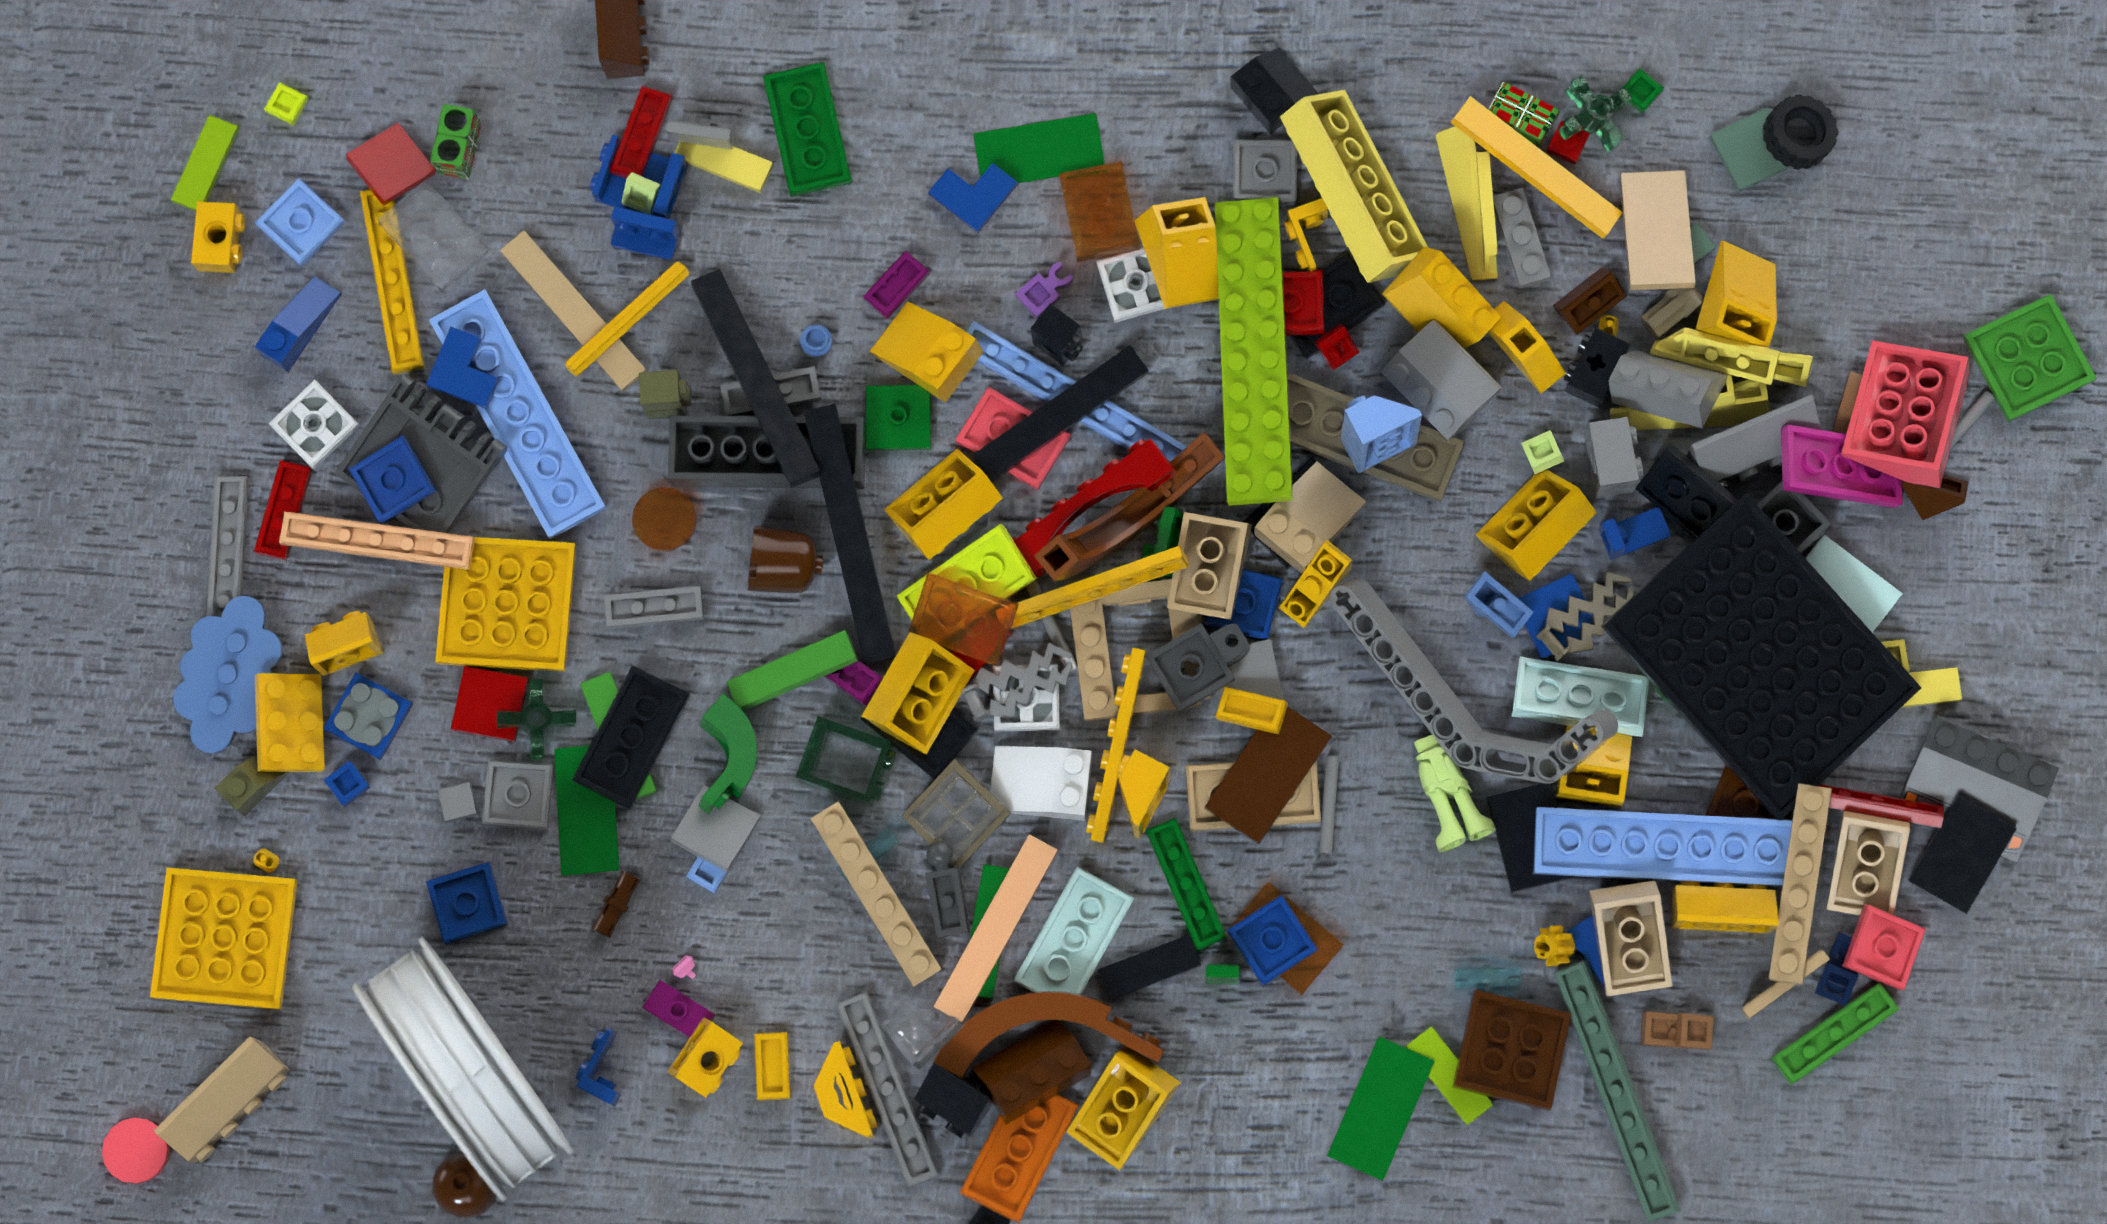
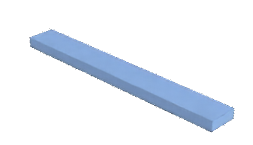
M975 321L972 322L967 330L968 334L977 339L984 352L978 359V363L1046 403L1077 382ZM1108 401L1079 421L1126 450H1129L1133 444L1141 439L1147 441L1151 438L1169 461L1173 460L1187 447L1111 401Z

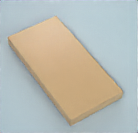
M1685 170L1621 173L1620 183L1630 290L1695 288Z
M1317 761L1272 826L1321 823ZM1235 762L1186 765L1190 832L1234 829L1207 811L1205 805Z

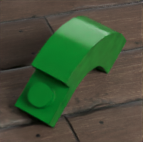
M722 694L703 715L700 722V727L719 742L726 756V769L701 797L699 807L707 814L714 807L720 810L731 797L728 791L738 798L742 796L751 779L757 758V743L753 727L741 708L725 694Z

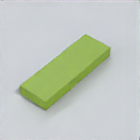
M211 115L208 116L170 199L173 203L196 212L197 201H208L240 130L237 125Z
M1432 1026L1405 1046V1048L1435 1061L1428 1077L1466 1126L1493 1106L1492 1102L1485 1095L1452 1087L1458 1059Z

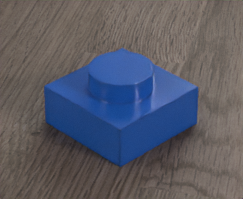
M350 760L324 779L325 783L344 807L371 788Z

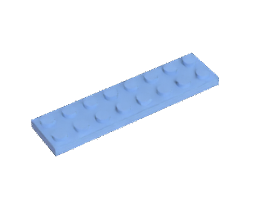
M486 290L480 291L429 319L442 345L450 326L481 338L482 341L471 364V368L495 376L499 381L487 409L477 405L476 407L494 439H498L508 447L504 457L549 539H553L607 509Z
M1537 807L1535 815L1533 874L1675 882L1696 881L1713 884L1731 883L1734 885L1759 884L1770 887H1783L1793 820L1779 821L1777 819Z

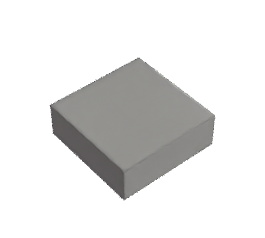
M470 782L438 790L446 823L478 815Z

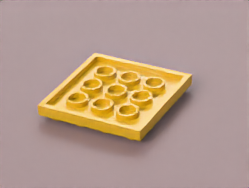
M474 537L475 542L470 570L444 567L435 663L439 665L566 672L577 545L569 542Z
M166 867L150 998L282 1010L298 880Z

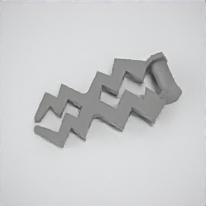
M1048 643L1044 657L1032 651L1030 662L1026 669H1022L1005 659L999 676L981 667L973 684L961 691L962 696L965 697L974 715V721L980 722L989 716L1014 717L1016 702L1027 706L1032 690L1036 686L1053 694L1056 682L1066 686L1072 662L1067 663L1061 674L1052 667L1048 681L1037 674L1039 667L1049 670L1053 654L1068 659L1072 657V654ZM1010 676L1024 682L1022 693L1010 688L1005 706L991 699L989 710H985L977 693V690L980 689L989 694L990 684L1005 692Z

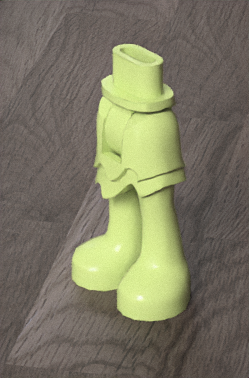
M1430 735L1415 741L1414 745L1419 754L1416 756V760L1419 762L1418 772L1422 787L1425 790V794L1430 797L1440 821L1441 832L1436 838L1438 851L1446 852L1452 850L1466 841L1464 831L1457 821L1448 798L1455 799L1470 841L1481 839L1496 831L1493 821L1481 815L1469 794L1473 791L1468 785L1469 781L1462 774L1460 767L1452 761L1435 737Z

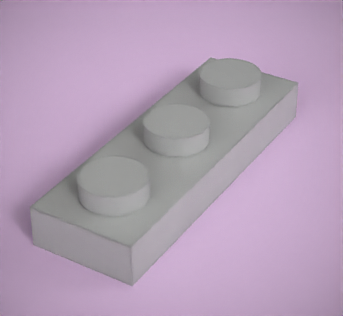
M1523 188L1493 196L1494 210L1519 289L1550 280L1549 268Z
M815 366L773 374L788 406L821 400ZM739 382L720 385L726 416L753 414Z
M701 586L604 595L607 629L704 620Z

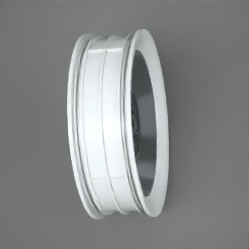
M422 936L418 941L423 948L421 949L423 955L419 951L416 953L412 949L401 959L389 965L388 968L372 979H369L368 990L363 989L357 982L352 985V988L383 1039L441 1123L489 1187L502 1201H505L508 1197L504 1190V1184L514 1188L517 1183L531 1173L537 1172V1169L548 1161L557 1158L556 1151L558 1149L556 1145L559 1148H563L569 1155L573 1150L492 1029L440 957Z

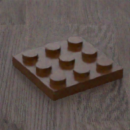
M1475 989L1472 993L1452 1087L1550 1111L1571 1013Z

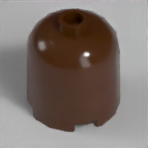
M754 526L748 591L802 593L808 590L813 583L815 574L821 575L823 555H817L816 544L813 538L802 532Z

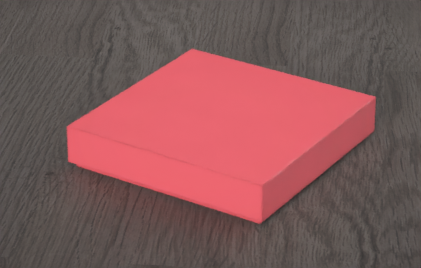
M1864 904L1842 967L1897 990L1904 991L1926 929L1876 907Z

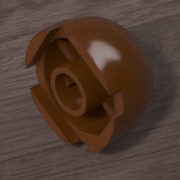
M458 1152L445 1158L437 1167L433 1176L432 1191L437 1204L446 1213L456 1217L470 1218L485 1213L496 1201L497 1195L463 1152Z

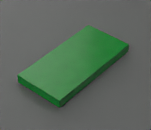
M819 62L763 75L790 197L851 184L852 179L825 63Z

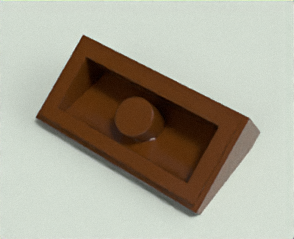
M1600 268L1557 301L1553 307L1572 331L1578 335L1626 298L1627 295L1613 273L1605 268Z

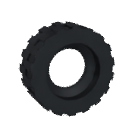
M1801 94L1785 98L1767 116V121L1763 125V140L1766 142L1768 152L1772 153L1776 161L1783 163L1782 165L1790 166L1797 170L1800 168L1809 169L1813 165L1819 164L1832 151L1837 142V121L1832 116V111L1829 107L1827 108L1823 105L1822 101H1817L1808 95L1802 96ZM1794 118L1806 120L1815 131L1813 143L1808 146H1798L1793 143L1786 134L1788 121Z

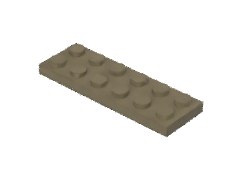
M1287 372L1291 445L1356 470L1341 441L1344 411L1348 408L1347 404L1355 398ZM1420 424L1415 446L1363 471V473L1441 503L1465 441L1455 437L1447 440L1439 431Z

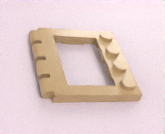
M1172 579L1145 582L1070 608L1085 721L1115 718L1118 716L1119 706L1114 705L1115 698L1103 606L1118 604L1119 607L1151 603V600L1167 598L1168 602ZM1168 608L1172 640L1200 623L1203 625L1202 614ZM1187 660L1184 662L1185 669L1181 672L1184 675L1190 674L1193 677L1197 674L1196 669L1200 665L1198 662L1192 664ZM1167 692L1137 695L1133 715L1177 709ZM1211 694L1210 696L1206 697L1205 699L1213 698V695ZM1201 702L1196 703L1195 705L1191 706L1190 708L1200 707V706H1201Z

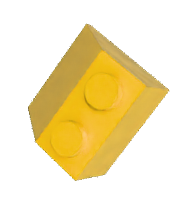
M350 612L342 617L343 621L332 625L330 622L321 623L314 626L311 633L305 634L310 664L320 674L325 676L384 654L372 618L366 612Z

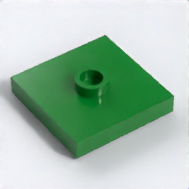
M919 385L866 386V450H931V393Z

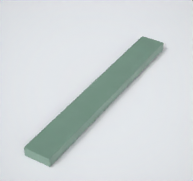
M1587 960L1555 971V977L1567 1009L1571 1013L1572 1022L1648 1223L1680 1212L1681 1208Z

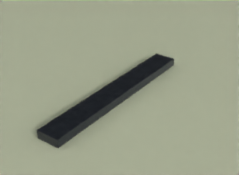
M719 269L691 280V287L790 488L820 477V470L721 270Z
M836 403L803 411L815 461L821 474L819 478L864 664L896 657Z

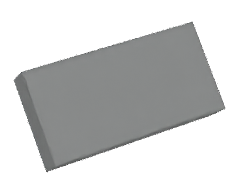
M675 120L668 121L666 132L670 141L725 149L733 148L734 137L730 128Z

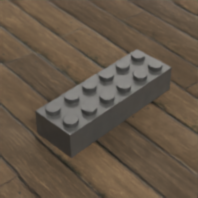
M670 416L668 480L672 487L790 488L755 416ZM794 417L815 460L805 417ZM839 417L856 489H864L866 424L864 418ZM818 477L793 488H822Z

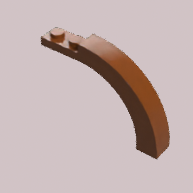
M1203 432L1170 461L1178 474L1154 492L1147 488H1139L1117 506L1091 523L1071 533L1057 535L1034 557L1054 581L1067 579L1090 568L1127 544L1162 516L1164 507L1173 508L1181 501L1180 498L1225 460V454L1206 432Z
M1041 991L1013 996L977 1013L952 1034L937 1054L933 1063L935 1062L945 1070L963 1078L974 1059L993 1039L1011 1028L1040 1020H1065L1089 1026L1157 1063L1166 1049L1160 1047L1162 1040L1147 1032L1140 1036L1130 1031L1133 1025L1117 1016H1115L1113 1021L1108 1019L1113 1006L1103 1001L1065 991Z

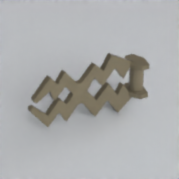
M1605 572L1604 586L1595 582L1592 583L1591 602L1569 596L1567 613L1548 608L1545 627L1536 638L1538 640L1541 639L1555 656L1556 662L1566 654L1594 649L1592 636L1601 637L1603 635L1601 625L1603 624L1604 616L1611 617L1633 597L1634 587L1630 586L1628 588L1625 599L1617 594L1615 595L1614 608L1604 605V597L1613 598V583L1628 584L1631 582V578ZM1579 611L1592 614L1593 625L1582 622L1581 640L1567 636L1566 649L1550 631L1552 629L1563 633V624L1577 628Z

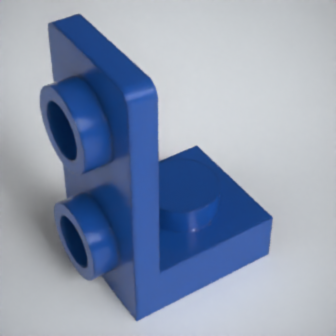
M1659 507L1617 523L1614 518L1604 521L1598 530L1610 560L1668 539L1671 535Z
M607 1027L604 1033L599 1032L591 1046V1050L594 1053L589 1062L584 1061L581 1064L575 1079L579 1080L576 1087L615 1107L621 1097L619 1093L614 1091L616 1084L600 1076L597 1081L593 1080L617 1034Z

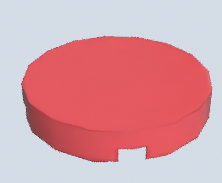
M134 1117L122 1120L110 1129L104 1139L102 1156L104 1165L112 1176L122 1182L141 1184L155 1178L162 1172L168 1162L170 1148L154 1132L158 1125L150 1120Z

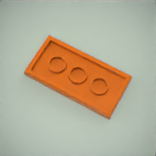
M1058 1094L1007 1125L999 1115L960 1190V1195L1019 1224L1079 1104Z

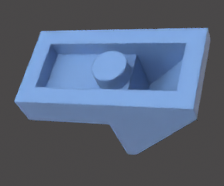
M1485 571L1482 572L1464 596L1478 617H1487L1509 637L1515 638L1534 612Z

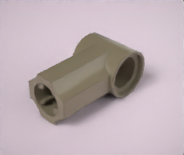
M1696 287L1669 289L1665 294V298L1641 316L1640 320L1651 336L1659 340L1684 318L1687 320L1702 308L1704 296Z

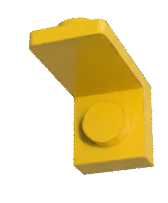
M1323 198L1288 210V221L1284 222L1289 240L1295 239L1299 250L1295 251L1298 264L1301 269L1306 268L1307 271L1316 270V264L1301 227L1306 226L1307 229L1321 225L1325 218H1328V208Z

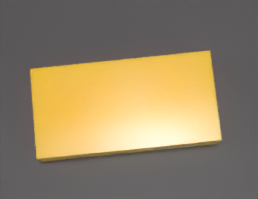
M1225 686L1215 717L1219 721L1279 735L1288 703L1285 700Z
M788 1033L754 1034L757 1100L791 1099Z

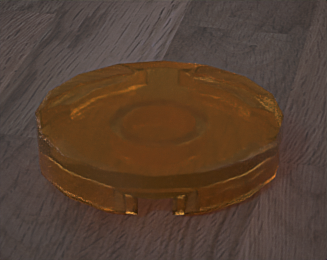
M660 487L648 491L638 500L633 509L632 524L635 534L645 546L655 551L670 552L676 550V548L689 542L696 530L697 515L693 503L684 493L674 488Z

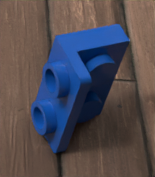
M614 206L611 216L615 226L611 239L612 247L665 260L673 259L680 234L676 221Z

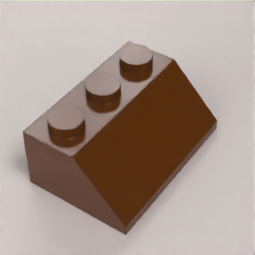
M595 0L599 61L607 79L645 76L644 65H649L648 46H643L642 35H647L646 16H641L640 5H645V0Z
M1053 1020L976 1065L972 1070L1007 1125L1090 1076L1091 1064L1074 1036L1059 1020Z

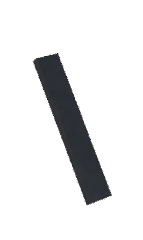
M1129 345L972 456L989 480L994 482L1147 375L1149 370L1131 345Z

